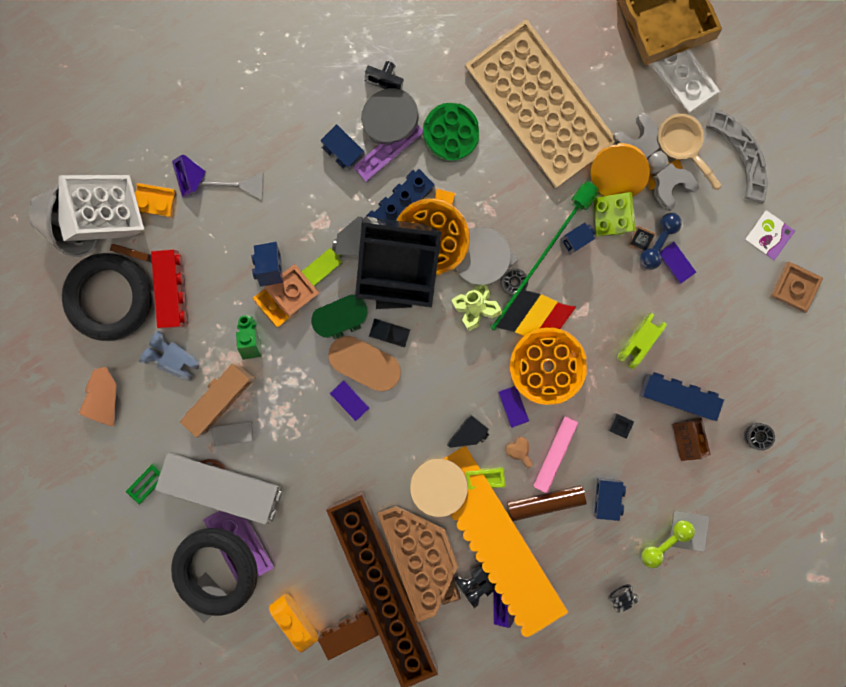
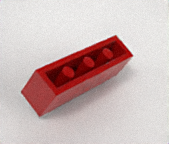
M174 249L151 251L157 328L185 327L187 314L183 310L185 293L182 292L181 285L184 284L183 273H180L182 255Z

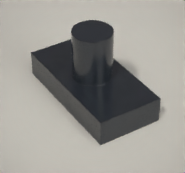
M386 61L382 70L368 65L365 70L364 81L384 89L396 88L402 90L404 79L393 75L396 66L394 63Z

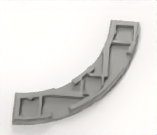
M712 108L706 128L725 137L739 153L746 172L747 184L744 199L761 204L765 203L768 178L766 175L765 159L757 141L749 130L737 122L734 117Z

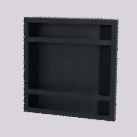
M364 217L361 230L355 298L432 307L442 232L419 223Z

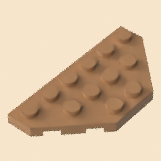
M398 506L378 512L379 520L417 622L436 616L459 566L446 530Z

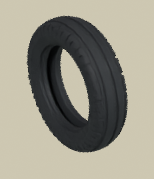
M114 253L94 254L78 262L68 273L62 288V305L69 322L81 334L99 341H115L131 335L143 324L151 307V288L145 273L132 260ZM104 270H113L120 273L128 281L132 290V304L129 311L122 319L111 324H101L94 321L86 313L82 304V291L85 283L91 276Z
M205 528L190 534L177 547L171 564L172 581L178 595L189 607L205 615L222 616L237 611L251 598L257 584L258 569L253 552L244 540L225 529ZM213 547L224 551L230 556L238 572V582L232 593L225 596H215L199 587L191 569L192 559L197 550Z

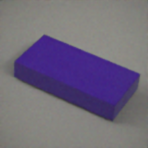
M672 242L660 251L663 262L679 284L696 273L675 242Z
M344 380L330 393L355 421L370 408Z
M512 386L498 391L511 428L529 422L518 389Z

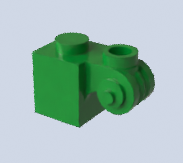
M246 315L239 318L237 325L239 332H236L237 350L243 360L262 357L260 338L255 330L257 323L252 316L248 317Z

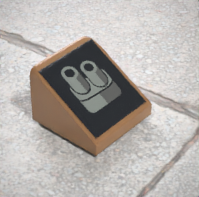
M637 226L628 245L644 251L649 248L655 233Z

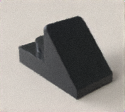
M374 318L369 337L405 348L411 329Z

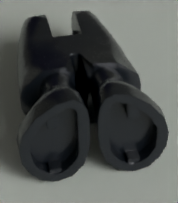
M482 564L470 571L472 575L470 578L465 579L461 576L454 578L474 609L479 605L480 597L484 593L488 597L495 591V585L497 584L489 581L488 576L490 573L483 571ZM476 584L479 585L475 590L469 591Z

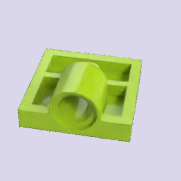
M631 192L595 198L593 203L597 236L621 235L636 231Z

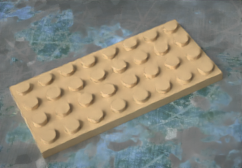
M527 19L465 64V68L555 188L591 163L603 148L615 145L612 132Z

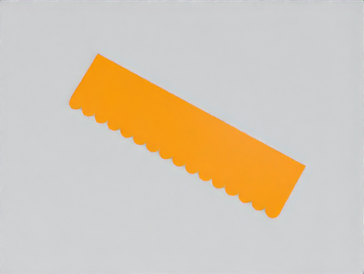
M466 446L461 447L444 458L459 466L465 476L466 471L480 470ZM484 474L470 475L471 487H477L468 490L463 505L456 512L450 514L453 520H458L457 528L464 531L463 538L466 541H471L469 547L472 551L477 552L476 559L479 562H484L482 569L484 572L490 573L488 576L489 581L497 583L495 591L503 594L501 600L504 604L509 605L508 612L511 615H516L514 621L516 625L522 626L521 634L529 637L569 612Z

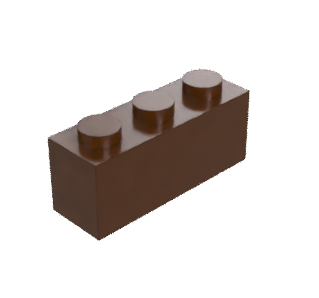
M364 609L357 612L355 617L350 620L348 618L338 622V626L334 628L327 627L323 629L319 635L318 642L329 661L379 636L369 610L365 611Z

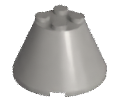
M59 185L31 199L30 225L36 228L58 251L67 256L82 257L91 253L96 248L94 246L99 239L63 240L59 225Z

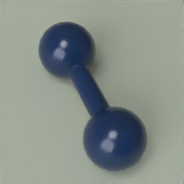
M667 213L661 218L660 227L662 233L654 247L644 250L640 256V263L645 269L654 270L660 266L662 262L661 248L669 234L679 232L682 227V219L678 214Z

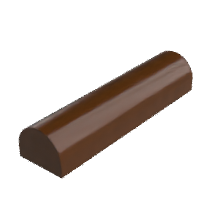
M581 485L507 502L512 522L587 504Z

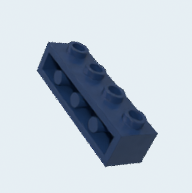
M420 169L416 172L412 170L406 176L407 180L402 185L399 183L392 190L393 194L389 198H383L378 204L380 207L375 212L371 210L365 217L397 220L398 216L407 206L416 201L423 200L435 188V184Z
M653 372L652 375L646 374L639 396L713 421L718 420L724 399L719 398L718 393L709 390L707 393L700 391V387L691 384L689 387L683 386V381L671 378V381L665 380V375Z

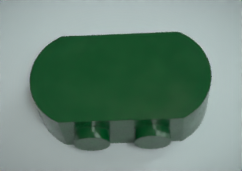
M353 294L315 309L311 318L312 327L322 337H333V340L344 336L343 332L347 330L354 332L362 328L361 324H364L368 318V306L362 298H355Z

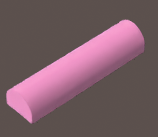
M564 416L533 485L535 488L545 493L548 492L578 426L577 421Z

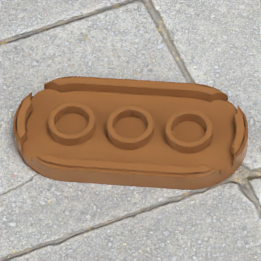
M340 337L329 348V362L336 371L373 390H390L400 379V366L393 356L355 337Z

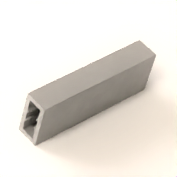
M167 453L155 491L265 525L274 520L276 514L274 506L276 502L279 503L282 491H280L281 486L173 453Z

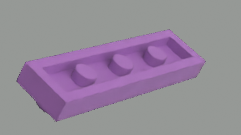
M417 124L414 132L407 139L404 138L391 145L379 144L353 166L365 182L369 181L422 136L423 130Z

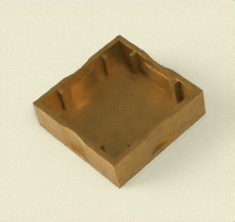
M617 0L645 66L718 38L722 31L721 24L709 0Z

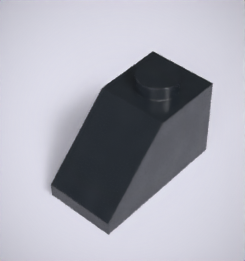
M470 414L447 442V446L452 448L477 445L479 442L483 443L489 436V433H487L489 428Z

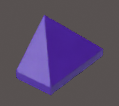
M180 155L172 161L182 198L196 191L206 171L186 155Z
M493 591L494 625L510 628L516 615H511L508 612L509 605L504 604L501 600L503 594Z

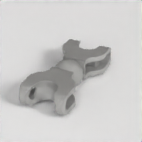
M641 113L636 118V124L640 130L638 139H631L624 132L620 131L613 135V140L616 145L619 143L633 145L645 154L650 166V173L654 174L652 176L655 181L654 196L665 210L671 211L676 206V201L672 195V188L675 185H681L687 192L692 193L699 189V184L690 171L677 169L672 163L668 164L667 155L657 150L660 148L656 140L658 135L657 126L647 114Z

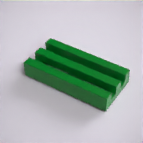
M154 463L151 464L125 492L140 505L155 490L158 480L140 499L137 496L157 476H160L161 470L157 469ZM151 471L155 472L135 494L132 492Z

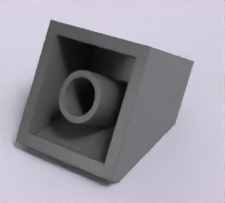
M358 216L337 234V239H333L332 250L338 257L359 259L363 217Z

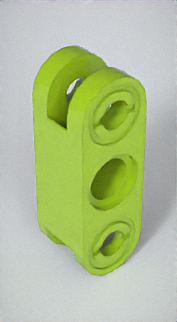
M652 312L644 318L617 356V359L623 362L631 354L633 358L630 360L628 367L632 370L639 365L667 325L664 321L657 326L651 323L654 317Z

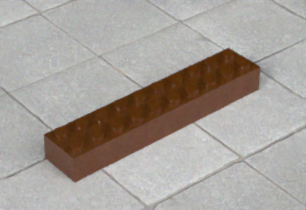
M364 492L328 506L326 509L400 686L410 687L438 675L436 661L419 622H417L408 595Z

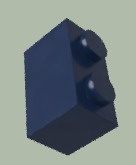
M337 124L320 140L323 144L321 148L329 156L333 154L337 158L335 162L342 169L346 167L350 171L365 155L364 150Z
M584 222L565 234L560 240L571 255L595 239V231L591 225H587Z
M277 241L254 245V254H251L253 265H255V268H252L254 280H258L260 287L283 283L281 253Z
M597 478L594 517L596 519L620 521V516L624 514V505L622 504V497H625L626 494L624 482L615 479Z

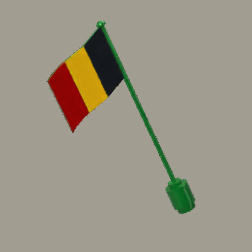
M586 181L585 184H581L571 200L575 208L510 299L502 314L499 315L493 325H490L492 330L500 328L525 336L540 328L561 329L576 306L559 303L542 294L523 290V288L577 210H588L595 200L599 189L594 184Z

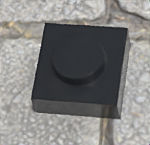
M615 413L608 431L627 439L634 421Z

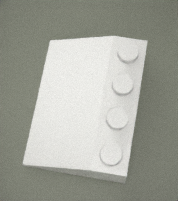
M60 175L59 225L63 240L133 237L143 231L144 226L130 175Z

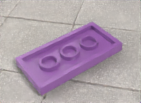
M220 510L203 519L207 528L228 530L246 542L254 554L258 577L274 568L249 519ZM220 550L234 578L238 582V572L235 563L229 555Z

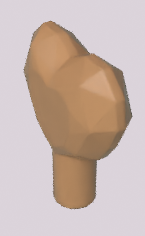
M519 437L515 443H510L506 446L505 451L509 457L521 460L527 469L533 466V463L527 456L529 453V443L525 437Z

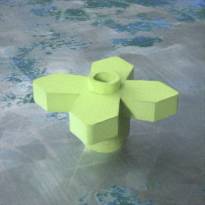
M477 285L466 296L461 294L451 300L457 312L465 313L462 320L468 331L479 327L481 316L494 319L502 314L501 308L496 301H488L491 292L487 285Z

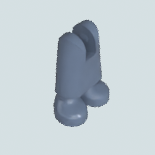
M157 331L149 342L151 347H148L143 352L139 362L142 364H147L151 361L157 362L158 369L181 379L191 381L194 376L182 369V366L185 363L189 367L198 370L199 362L175 343L171 342L168 345L164 341L163 334ZM153 348H156V349H159V350L163 351L164 354H163V355L159 354V353H158L157 351H155Z

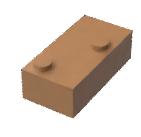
M240 363L231 364L218 380L215 378L207 386L209 390L189 409L180 423L196 438L205 435L256 378Z

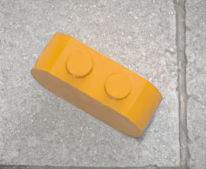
M283 594L269 605L272 617L296 650L303 653L318 642L319 637L314 626L289 594Z

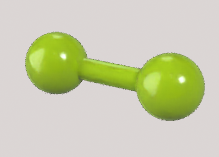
M686 520L678 521L673 527V535L658 548L654 546L645 548L641 555L643 564L648 568H657L663 563V553L675 543L692 540L695 535V528L692 523Z

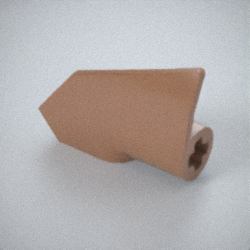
M107 367L93 370L85 389L86 396L79 414L97 422L114 426L117 384Z

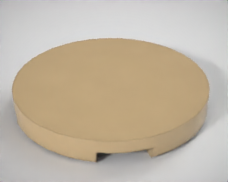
M432 459L420 465L414 472L411 479L410 492L415 505L422 512L430 516L444 517L456 512L463 505L468 493V483L464 472L455 463L445 459Z

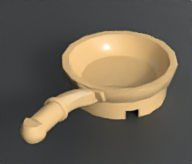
M674 114L668 117L661 124L658 131V142L661 150L667 156L675 159H692L703 172L704 177L708 179L712 188L719 190L721 183L706 163L697 156L704 142V131L700 122L688 114Z

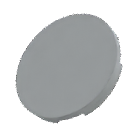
M478 227L469 230V248L462 262L456 267V270L462 278L472 284H492L498 281L510 266L511 251L508 242L499 232L491 228Z

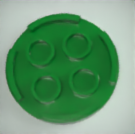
M442 103L432 109L425 118L423 139L427 148L436 157L447 161L460 160L468 156L477 146L479 141V123L474 113L460 103Z

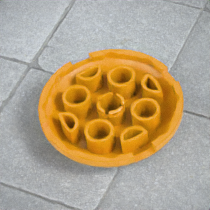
M438 199L419 200L407 206L396 220L424 224L442 232L436 275L451 269L453 270L464 259L470 244L469 227L463 215L451 204Z
M540 328L526 334L516 344L510 358V374L515 387L527 399L543 405L559 404L569 400L582 387L587 375V358L581 344L568 332L557 328ZM546 361H550L553 365L552 369L548 372L543 369V364Z

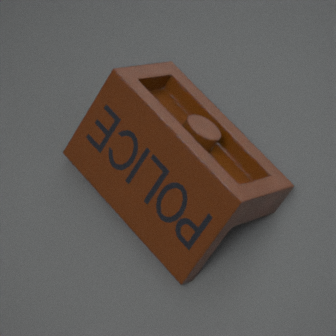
M702 417L688 422L672 424L681 461L698 460L711 455Z

